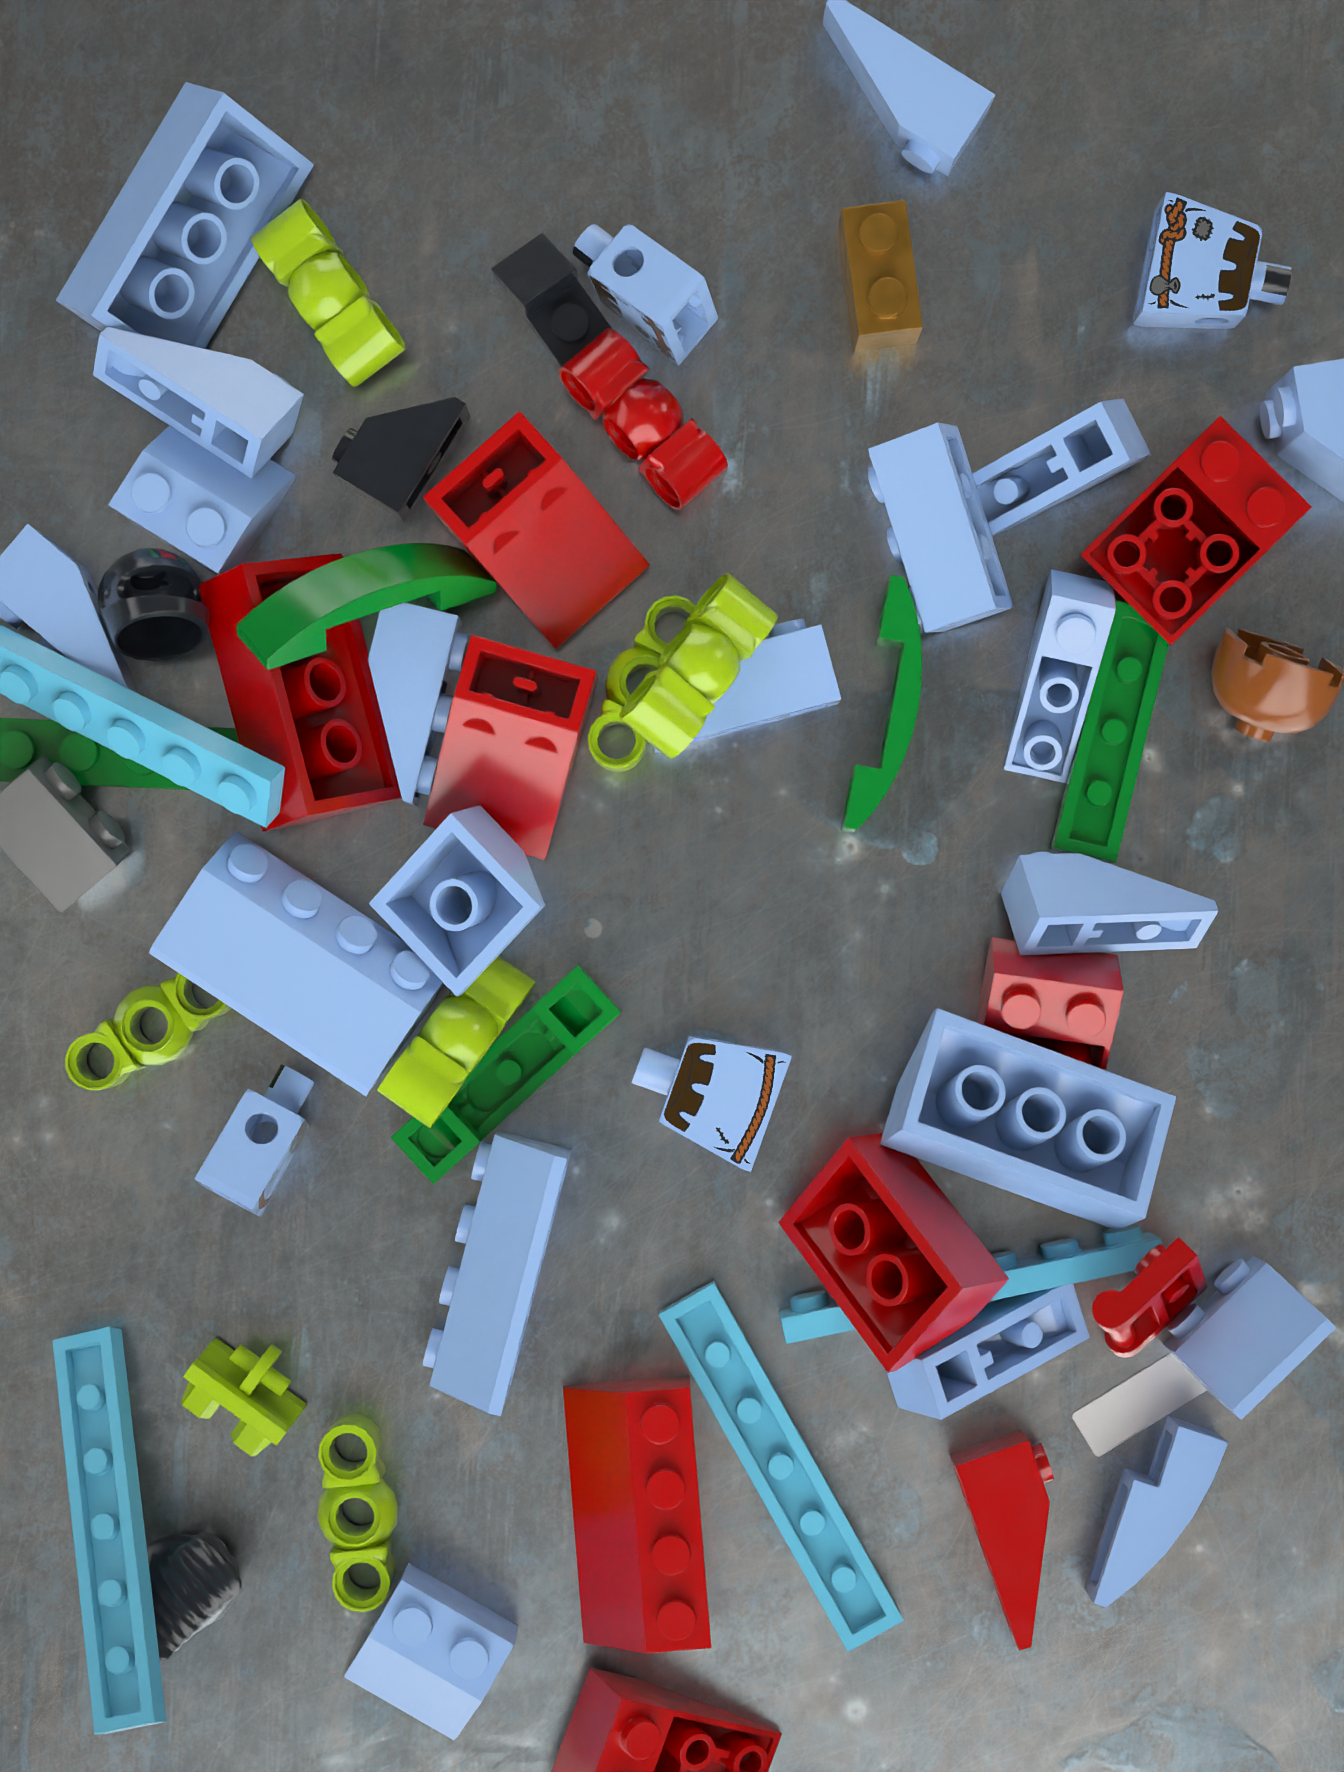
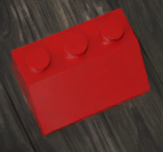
M883 1133L848 1137L778 1223L887 1373L897 1371L971 1322L1005 1285L1009 1278L918 1159L880 1145Z

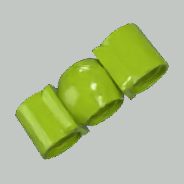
M299 199L250 237L253 247L266 266L275 275L277 281L288 287V296L307 324L316 331L314 335L321 342L332 364L352 386L357 387L407 349L403 338L382 311L379 304L369 299L370 294L365 283L352 265L342 256L343 252L336 245L327 226L306 201Z
M725 573L700 598L691 616L683 624L685 628L671 640L659 657L658 669L646 675L644 681L635 689L622 707L619 718L668 759L678 756L700 732L707 719V715L715 708L713 703L721 698L735 681L740 672V661L750 658L754 650L770 633L777 621V613L730 573Z
M673 595L663 597L654 602L647 612L644 628L634 639V646L618 654L608 668L605 679L607 699H604L601 715L591 725L588 734L589 750L596 763L605 770L612 772L628 771L635 767L644 756L647 740L619 718L622 707L631 696L627 690L628 679L639 669L648 668L654 671L658 669L659 657L669 643L664 642L655 631L656 623L661 616L670 612L681 613L689 618L696 605L687 598ZM614 725L627 727L636 738L632 752L620 759L607 757L599 748L601 734L605 729Z
M498 955L462 995L456 996L450 991L449 995L440 1002L418 1035L414 1037L411 1044L390 1069L377 1091L428 1128H431L461 1088L466 1077L471 1074L496 1037L513 1017L534 987L536 981Z
M177 973V976L164 980L160 985H144L130 991L119 1002L113 1019L104 1020L94 1032L78 1037L69 1046L65 1055L66 1071L69 1078L78 1087L83 1089L103 1090L123 1083L131 1075V1072L141 1070L148 1065H163L177 1059L188 1048L194 1031L202 1030L212 1018L228 1013L232 1008L221 1000H218L209 1008L200 1005L192 993L193 982L180 973ZM150 1007L161 1010L168 1021L166 1035L158 1043L147 1040L140 1030V1018ZM96 1043L106 1045L114 1057L113 1069L106 1078L95 1076L87 1065L89 1049Z
M349 1414L340 1417L333 1423L319 1445L318 1454L321 1467L324 1470L322 1478V1488L324 1490L318 1500L317 1519L323 1535L333 1545L329 1552L330 1560L334 1566L332 1589L339 1603L353 1612H367L376 1609L384 1602L396 1575V1563L391 1553L393 1544L391 1534L397 1525L399 1508L394 1492L382 1479L386 1471L381 1459L383 1438L380 1428L372 1419L360 1414ZM345 1433L359 1436L365 1442L367 1457L359 1462H348L342 1459L336 1451V1437ZM350 1498H360L366 1501L372 1507L374 1520L364 1526L348 1522L342 1512V1503ZM359 1562L374 1566L379 1572L381 1584L372 1589L359 1588L350 1580L349 1567Z

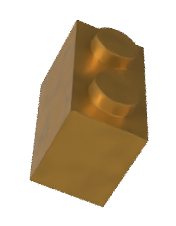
M906 200L842 208L837 231L854 352L916 344L922 331L923 323Z

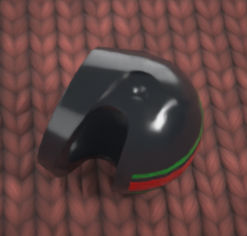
M142 548L121 556L105 572L98 588V606L100 618L117 651L137 660H169L195 650L204 642L209 632L210 609L202 604L199 592L201 583L195 570L185 559L164 549Z

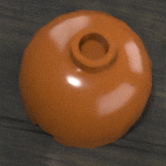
M1226 628L1215 652L1211 676L1213 692L1219 704L1228 713L1238 718L1235 729L1254 739L1271 742L1274 732L1297 734L1313 728L1325 718L1338 698L1344 683V669L1323 657L1318 668L1309 665L1310 659L1303 655V648L1248 630L1238 629L1237 634H1235L1229 628Z

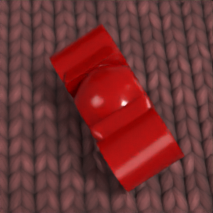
M607 328L559 368L558 374L573 399L590 412L591 417L595 421L603 415L605 431L613 443L625 455L634 460H644L637 469L641 474L645 475L656 494L672 508L681 510L728 469L727 459L717 443L697 426L693 418L684 424L683 410L674 395L659 381L644 378L650 370L649 367L642 363L635 349L621 334L611 328Z

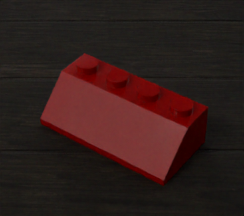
M342 553L242 563L201 583L199 586L202 604L210 609L209 630L239 744L285 767L280 813L266 828L261 826L262 832L312 823L402 799L368 663L369 654L359 618L326 629V651L267 670L237 636L236 625L255 607L294 580L330 562L343 558Z
M690 1375L563 1386L583 1642L645 1654L712 1648Z

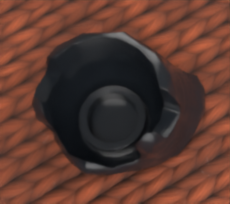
M203 1531L196 1535H171L152 1541L147 1546L160 1660L169 1659L174 1651H178L182 1644L190 1640L197 1632L223 1618L233 1599L243 1590L237 1561L230 1554L224 1542L215 1534Z

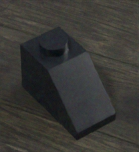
M450 397L367 417L358 431L353 428L348 429L339 441L332 456V461L337 463L332 473L342 485L405 522L470 417L466 403L456 397Z

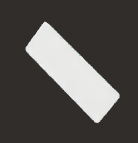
M1170 1353L1073 1413L1072 1418L1093 1453L1100 1457L1204 1393L1207 1389Z

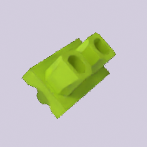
M215 1337L183 1376L189 1383L181 1399V1405L198 1418L210 1419L220 1405L241 1420L230 1433L233 1443L250 1456H256L271 1442L277 1446L308 1404L287 1390L292 1381L272 1367L282 1353V1350L273 1344L259 1358L242 1344L234 1351Z

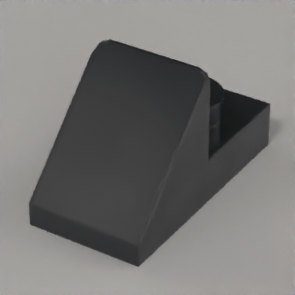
M543 233L491 268L496 279L559 367H562L605 329L611 328L578 281L577 269Z

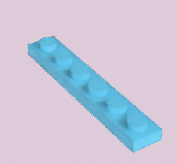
M0 625V694L265 828L280 813L284 766Z
M1129 1225L1118 1231L1114 1229L1102 1232L1104 1242L1079 1247L1078 1238H1066L1047 1242L1040 1245L1042 1255L1017 1260L1015 1251L993 1253L991 1256L1005 1272L1009 1280L990 1301L1134 1271L1139 1261L1151 1249L1162 1244L1161 1238L1151 1232L1142 1233L1140 1225ZM825 1290L793 1296L790 1298V1308L778 1310L786 1344L855 1330V1327L836 1301L828 1298V1293Z
M711 1281L658 1311L660 1319L847 1652L904 1621L900 1610L715 1281Z
M109 1326L52 1340L94 1734H109L167 1722L122 1329Z

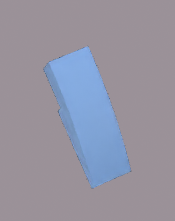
M1167 1416L1148 1476L1126 1468L1123 1469L1084 1588L1094 1604L1107 1607L1133 1587L1167 1553L1191 1521L1214 1480L1228 1442L1216 1431Z

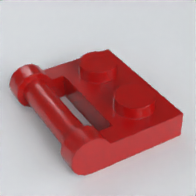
M1179 1237L1167 1248L1163 1244H1159L1151 1249L1135 1267L1134 1271L1137 1276L1123 1290H1106L1098 1294L1094 1299L1091 1308L1093 1317L1098 1326L1105 1331V1342L1115 1355L1127 1358L1139 1353L1208 1288L1198 1255Z

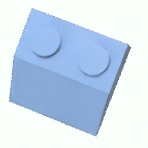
M1344 358L1292 367L1265 393L1266 400L1261 401L1260 421L1263 434L1266 439L1273 438L1275 452L1278 457L1344 503Z
M168 426L142 450L108 505L127 520L212 573L219 575L244 562L297 477L269 459L254 477L250 479L173 427Z
M480 805L450 813L369 903L456 996L462 995L545 906L523 849Z
M1255 1256L1246 1263L1243 1259H1238L1229 1265L1214 1282V1286L1218 1290L1201 1307L1193 1303L1185 1308L1169 1325L1168 1330L1172 1335L1163 1343L1216 1400L1241 1420L1336 1329L1328 1318L1268 1263Z
M408 1563L344 1677L455 1740L483 1701L515 1644L518 1625Z

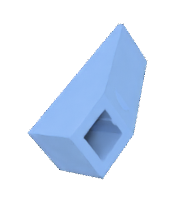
M27 524L0 556V617L15 629H18L24 621L42 636L37 642L38 644L139 694L124 655L117 651L100 618L98 591L91 574L43 533Z
M1054 569L1050 570L1031 641L1005 757L1004 770L1066 783L1116 611L1114 589L1106 581Z
M402 603L379 612L368 663L402 800L407 804L418 806L421 793L426 795L431 793L439 758L430 755L436 731L445 733L453 696L446 695L451 670L461 672L470 635L461 633L463 622L458 615Z

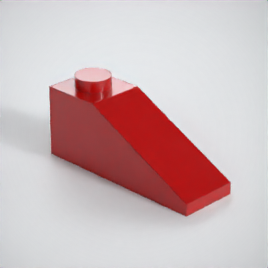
M1020 1429L949 1454L1011 1636L1019 1651L1032 1645L1050 1500L1044 1483L1054 1480L1053 1472L1042 1443L1031 1446L1029 1440Z

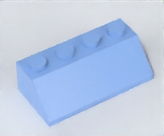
M185 82L56 301L101 332L106 327H111L205 349L260 257L253 247L250 237L289 208L314 164L224 92Z
M236 830L202 868L149 951V954L364 1096H367L421 1023L444 984L405 941Z
M937 1008L933 1011L897 1084L880 1145L1118 1231L1146 1218L1176 1096Z
M499 1130L494 1135L492 1144L481 1142L478 1148L471 1179L481 1181V1189L476 1206L464 1204L455 1237L456 1242L466 1244L460 1269L448 1266L439 1299V1304L450 1306L444 1331L432 1328L423 1360V1366L434 1368L430 1387L486 1413L501 1416L509 1395L572 1149Z

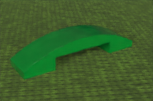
M407 543L374 548L330 562L284 586L255 607L236 625L237 636L267 670L326 651V629L423 596H426L440 611L496 593V581L464 549L434 543Z
M890 575L886 582L875 645L899 649L878 768L856 764L851 769L840 829L841 831L851 833L856 831L873 813L896 778L910 744L919 709L922 687V648L918 618L904 577Z
M577 965L490 1046L431 1128H428L412 1117L390 1138L434 1185L622 1013L621 1009L580 965Z

